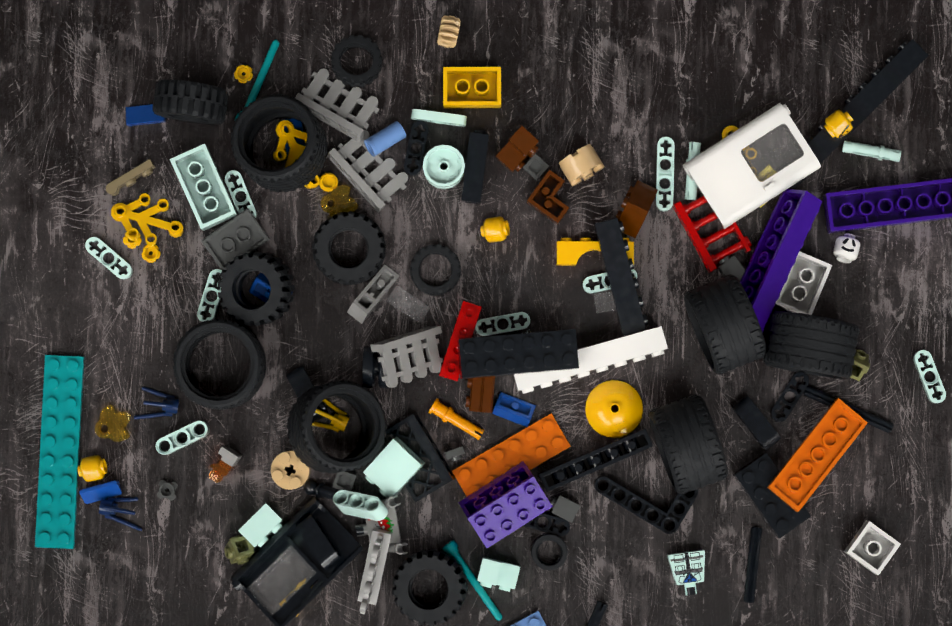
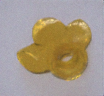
M347 185L335 187L331 194L323 196L320 202L322 210L329 213L330 216L341 212H354L358 208V204L355 200L348 197L350 187ZM329 200L333 201L332 207L327 205Z
M109 405L101 411L100 420L95 425V433L100 438H110L114 442L127 440L130 435L124 428L128 425L131 415L125 412L115 413L114 407ZM103 425L108 427V431L105 433L101 430Z

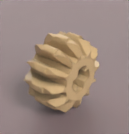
M444 15L442 17L437 39L438 45L446 48H454L456 46L461 22L459 18L451 15Z

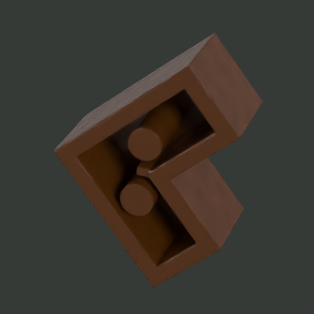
M521 126L496 155V159L511 173L515 170L519 172L525 165L523 161L528 156L532 158L537 153L539 141Z
M549 170L528 198L527 204L558 225L569 210L567 205L555 198L565 180Z
M637 180L634 187L630 186L626 194L627 197H625L621 205L624 210H619L616 216L618 221L623 223L625 232L622 233L636 238L658 189Z

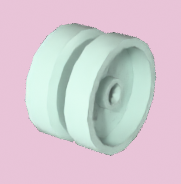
M439 145L427 152L423 161V171L425 178L432 186L439 189H449L459 184L465 172V163L463 156L457 149L449 145ZM442 163L448 166L446 170L441 169Z

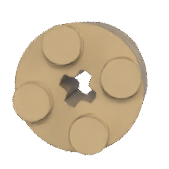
M591 144L576 150L577 152L568 155L559 162L560 168L572 187L579 184L582 178L586 181L593 177V171L596 173L605 167Z
M285 451L273 460L271 476L274 482L281 488L288 490L297 489L308 481L311 467L309 468L302 463L294 451ZM291 465H293V469L296 470V472L291 473V475H288V471L286 470V468L291 467Z

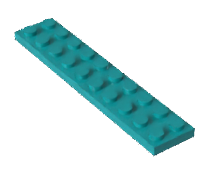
M45 355L35 547L75 549L78 491L77 467L79 466L84 357Z

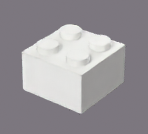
M866 520L844 552L875 575H879L901 544L872 522Z

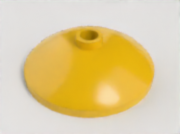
M610 380L597 385L590 392L586 401L585 412L589 424L596 432L606 437L617 438L631 433L638 426L643 414V404L640 395L631 385L623 381ZM613 405L618 406L617 412H612L611 407Z

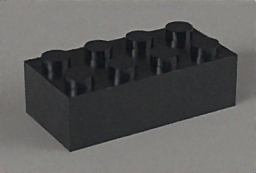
M763 453L734 473L733 476L775 536L780 539L810 518L811 515L804 506L799 512H796L767 488L779 473V470L768 454Z

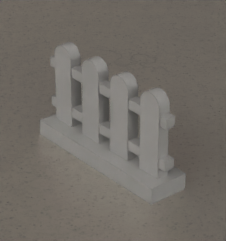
M320 69L318 73L313 72L311 77L314 79L307 89L303 88L301 91L303 95L298 93L295 98L306 105L317 119L361 142L364 137L363 128L367 130L369 127L368 120L373 113L377 114L379 112V108H377L378 99L375 96H371L365 101L361 99L362 90L359 87L352 88L349 92L344 89L346 85L341 80L336 79L334 82L328 80L329 71L327 69ZM326 85L330 87V89L328 90L324 98L318 96V94L320 93L323 86ZM342 94L346 98L339 108L334 104ZM358 103L363 107L355 117L351 112Z
M364 130V137L361 142L352 138L344 146L340 143L337 146L339 150L337 151L333 148L327 157L379 213L384 209L385 201L391 202V196L400 188L404 190L407 187L405 183L408 181V175L404 172L396 175L392 171L395 167V161L392 158H387L383 161L379 157L381 153L373 157L368 152L364 140L369 138L370 134ZM362 146L366 152L356 160L352 154ZM347 158L352 163L351 165L346 161ZM375 160L379 166L369 174L365 168ZM359 173H361L365 178L362 179L359 176ZM388 174L392 180L382 188L378 182ZM374 187L378 192L375 193L371 188Z
M427 326L370 345L372 352H379L380 357L377 358L378 362L382 363L384 373L382 381H385L387 387L395 388L398 385L397 377H400L403 383H410L413 379L412 372H415L416 377L424 378L427 375V367H429L432 373H439L441 371L443 358L439 356L437 346L439 338L436 339L435 336L442 333L441 326ZM423 348L426 350L428 362H425ZM408 353H411L412 362H413V366H412V367H411V365H410V360H409V355H408ZM395 357H396V360H397V365H398V370H399V371H397V372H396L395 363H394V358H395Z
M373 528L357 600L361 602L360 614L365 615L369 604H377L392 536L390 531Z

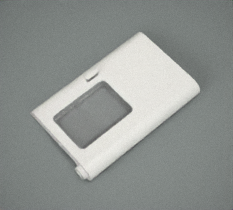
M778 103L683 164L687 175L692 181H695L724 229L821 168L817 157L789 116L791 112L785 104Z

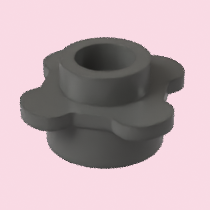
M161 480L157 497L160 499L168 498L170 501L176 498L175 490L178 488L177 483Z

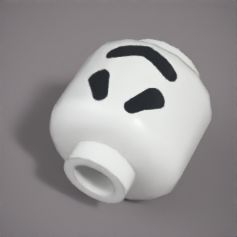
M845 233L844 236H839L836 239L833 254L837 257L838 261L851 263L858 257L860 242L855 239V235Z

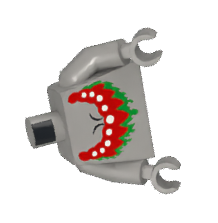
M393 495L381 500L388 509L386 518L381 521L366 519V524L355 525L357 537L368 535L370 542L373 528L390 531L392 536L388 552L402 555L408 553L402 549L403 546L408 544L406 542L401 543L396 507L401 505V503H395L394 498L398 497V495Z

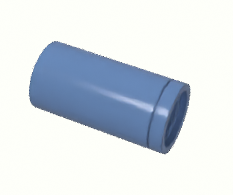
M395 121L364 140V144L368 152L375 157L406 138V133L401 124Z

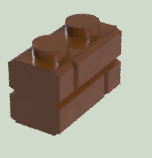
M495 376L468 379L467 388H471L470 396L466 395V407H469V411L492 413Z

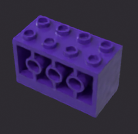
M524 461L458 502L486 548H489L553 507Z

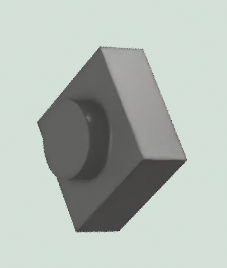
M534 154L523 166V169L536 181L549 168V165L537 154Z
M463 446L444 452L446 459H451L452 462L463 459L462 454H465Z
M346 471L338 472L332 488L352 491L357 475Z

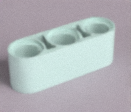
M195 421L160 438L156 442V450L162 455H168L206 437L210 431L209 425L204 421ZM198 424H202L205 427V432L202 435H198L195 431ZM182 432L186 433L188 437L185 443H180L178 440V435ZM163 441H168L170 444V449L166 452L161 449Z
M339 490L333 496L335 505L346 515L381 521L388 514V509L376 496L347 490Z

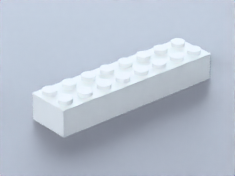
M662 326L577 350L578 369L515 374L513 376L517 390L525 394L534 391L533 387L539 385L541 389L553 385V381L559 380V383L571 381V376L577 375L578 378L590 375L589 371L596 370L599 373L608 370L610 365H615V368L624 366L631 359L635 363L645 360V356L649 354L652 357L665 354L664 350L668 349Z

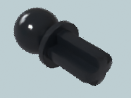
M308 480L303 487L306 494H316L317 498L324 497L333 500V496L337 492L336 489L325 486L324 483L318 485L314 480Z

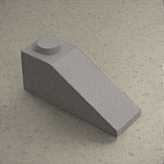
M384 265L353 301L347 313L362 324L400 276Z

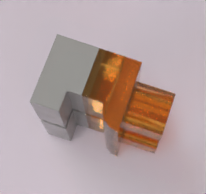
M227 445L222 446L218 452L222 456L221 460L210 465L213 469L208 478L216 483L221 482L224 476H229L242 457L241 454Z

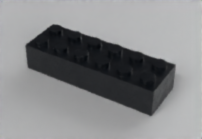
M576 329L457 340L461 379L579 368Z

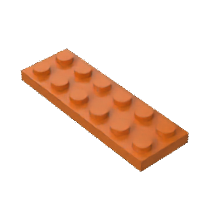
M837 398L767 488L792 509L799 512L868 422L841 399Z
M551 413L459 466L452 472L466 497H468L523 461L528 469L531 470L571 446Z

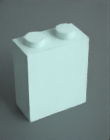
M396 437L363 473L366 475L367 481L373 485L376 484L380 488V493L388 498L397 495L425 462Z

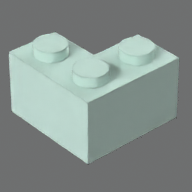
M265 503L238 531L254 547L257 545L262 547L268 541L266 536L271 532L275 534L282 527L280 523L283 520Z
M483 557L477 581L480 582L481 586L491 588L492 585H499L500 590L510 592L511 589H515L520 566Z

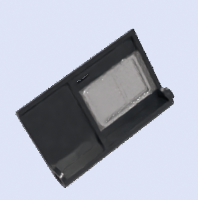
M313 496L231 577L233 580L231 584L238 591L242 589L275 626H287L364 548L321 502ZM310 514L319 522L341 556L338 561L327 569H324L295 526Z

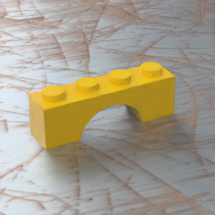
M561 238V241L556 243V266H576L578 259L584 253L589 251L601 252L599 241H591V238H580V241H572V238ZM623 238V240L627 239L629 251H626L627 257L632 259L634 265V242H629V238Z

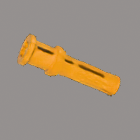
M436 398L428 411L429 414L433 413L440 417L442 422L447 423L448 421L477 440L480 439L481 436L475 433V431L483 434L484 429L453 412V407L445 406Z

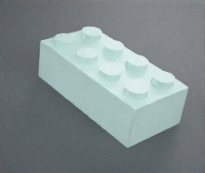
M202 144L170 159L201 230L205 231L238 215L206 144Z

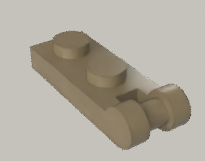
M149 159L110 182L106 186V192L112 196H117L120 189L124 186L128 188L137 183L136 179L141 176L145 178L151 175L153 169L156 168L154 163Z

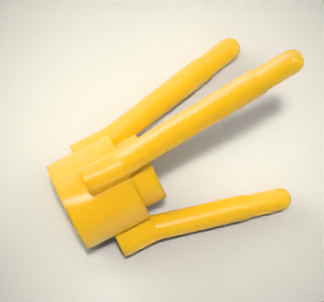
M324 399L323 402L338 414L335 413L332 416L316 409L315 413L332 420L330 423L332 425L313 422L312 426L344 432L350 419L346 416L347 413L338 409L327 399Z

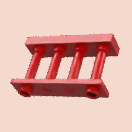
M704 195L687 205L685 203L682 205L681 201H679L672 207L708 273L716 270L718 261L742 248L745 253L751 250L750 240L747 236L742 235L736 222L706 238H700L697 232L699 228L718 218L714 212L697 221H691L688 214H690V211L707 203ZM734 231L739 242L715 255L709 254L706 249L709 247V244Z
M463 301L439 376L458 381L460 367L457 340L472 338L481 306Z

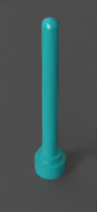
M278 40L272 41L244 108L256 100L279 47Z
M452 540L442 550L450 557L453 556L458 564H461L463 567L462 571L466 574L473 588L494 618L500 621L502 614L458 553L459 549L455 540Z

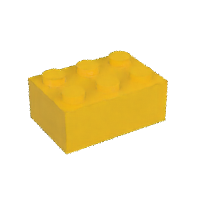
M443 67L444 108H501V67Z

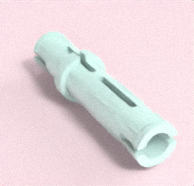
M844 140L842 152L878 158L880 161L884 159L899 162L901 157V150L885 148L883 145L879 147Z
M689 142V154L686 162L700 154L701 143ZM688 175L686 177L684 199L696 200L698 186Z

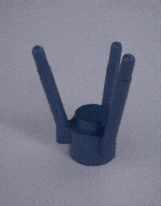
M142 387L143 391L166 398L163 399V403L144 401L143 404L162 407V411L166 412L134 416V419L162 416L172 417L173 414L178 413L179 399H175L174 395H167Z
M108 497V500H101L99 514L105 515L107 519H112L142 531L141 527L113 516L116 515V512L135 515V511L118 508V504L115 502L138 501L137 497Z

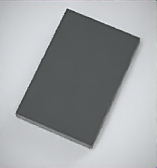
M247 208L205 237L201 242L221 270H226L225 265L229 261H234V258L238 255L253 252L269 241L270 238L250 209Z

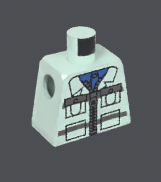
M705 550L667 554L675 584L684 585L685 595L697 594L696 583L704 582Z

